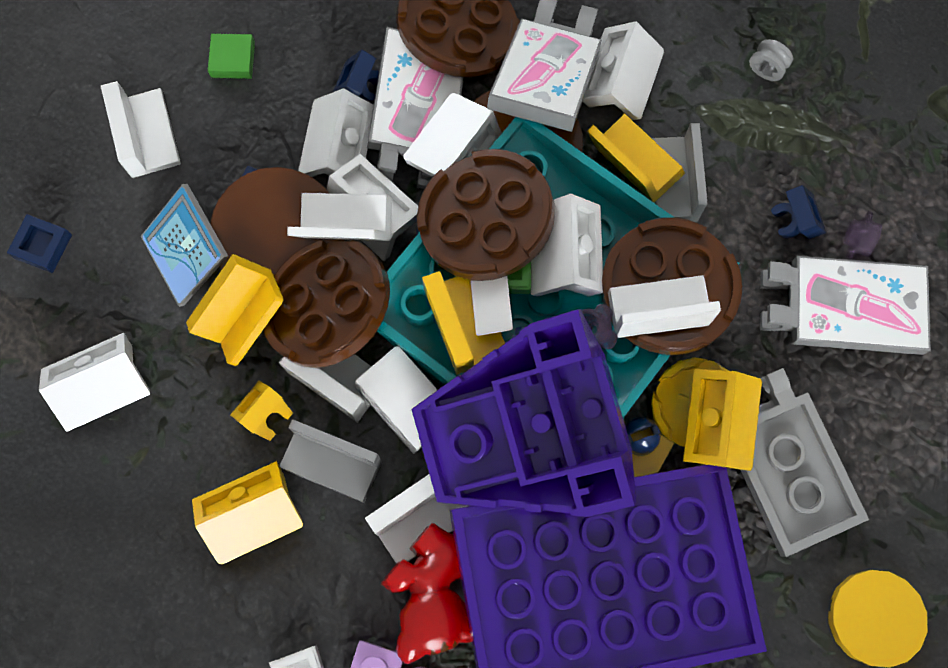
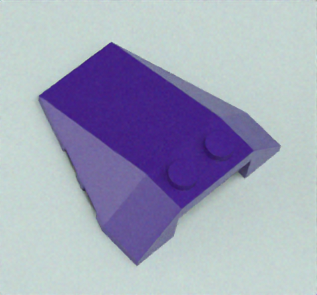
M581 309L529 324L514 338L500 348L490 352L479 363L462 375L455 377L411 409L437 502L490 508L498 506L522 508L530 512H562L580 517L594 516L632 507L637 504L632 448L605 354Z

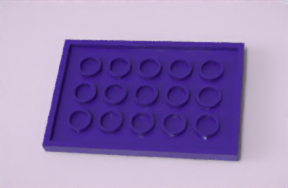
M701 465L634 477L637 503L635 506L589 517L571 516V513L552 511L530 512L522 508L502 506L496 508L469 506L449 510L476 668H690L766 652L767 649L727 468Z

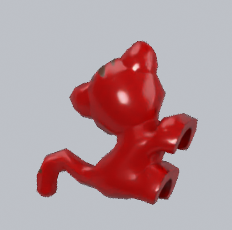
M431 523L429 527L427 526L410 546L409 549L418 557L415 563L411 564L402 559L392 568L381 583L392 593H402L407 589L411 592L410 599L399 613L401 632L397 638L396 645L398 657L406 664L419 660L424 655H436L448 651L459 643L472 642L465 602L456 592L450 590L451 583L461 578L454 535L443 530L435 523Z

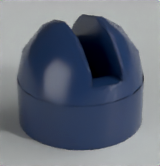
M639 417L631 420L626 425L632 454L644 456L657 448L661 434L658 426L652 420ZM648 428L652 430L653 435L633 442L631 434Z

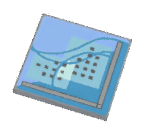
M188 184L180 186L141 235L145 246L179 307L184 306L228 257Z

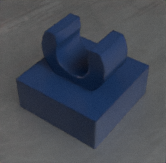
M360 50L345 62L333 92L344 88L373 104L375 94L368 90L367 82L377 86L379 71L372 70L376 57L364 50Z
M803 185L786 191L789 203H779L771 209L772 214L777 218L785 214L792 215L790 225L778 230L779 235L783 238H792L802 233L807 238L812 239L827 233L814 195Z
M26 214L7 254L16 260L53 273L72 234L65 228Z

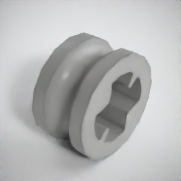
M769 39L759 44L757 52L753 53L749 63L752 70L760 77L770 81H778L784 76L785 69L791 65L793 55L784 44Z

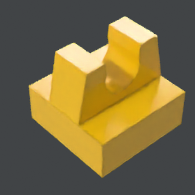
M258 381L230 416L250 432L271 441L276 434L267 427V417L272 413H278L288 420L293 412L283 401V397L268 385Z

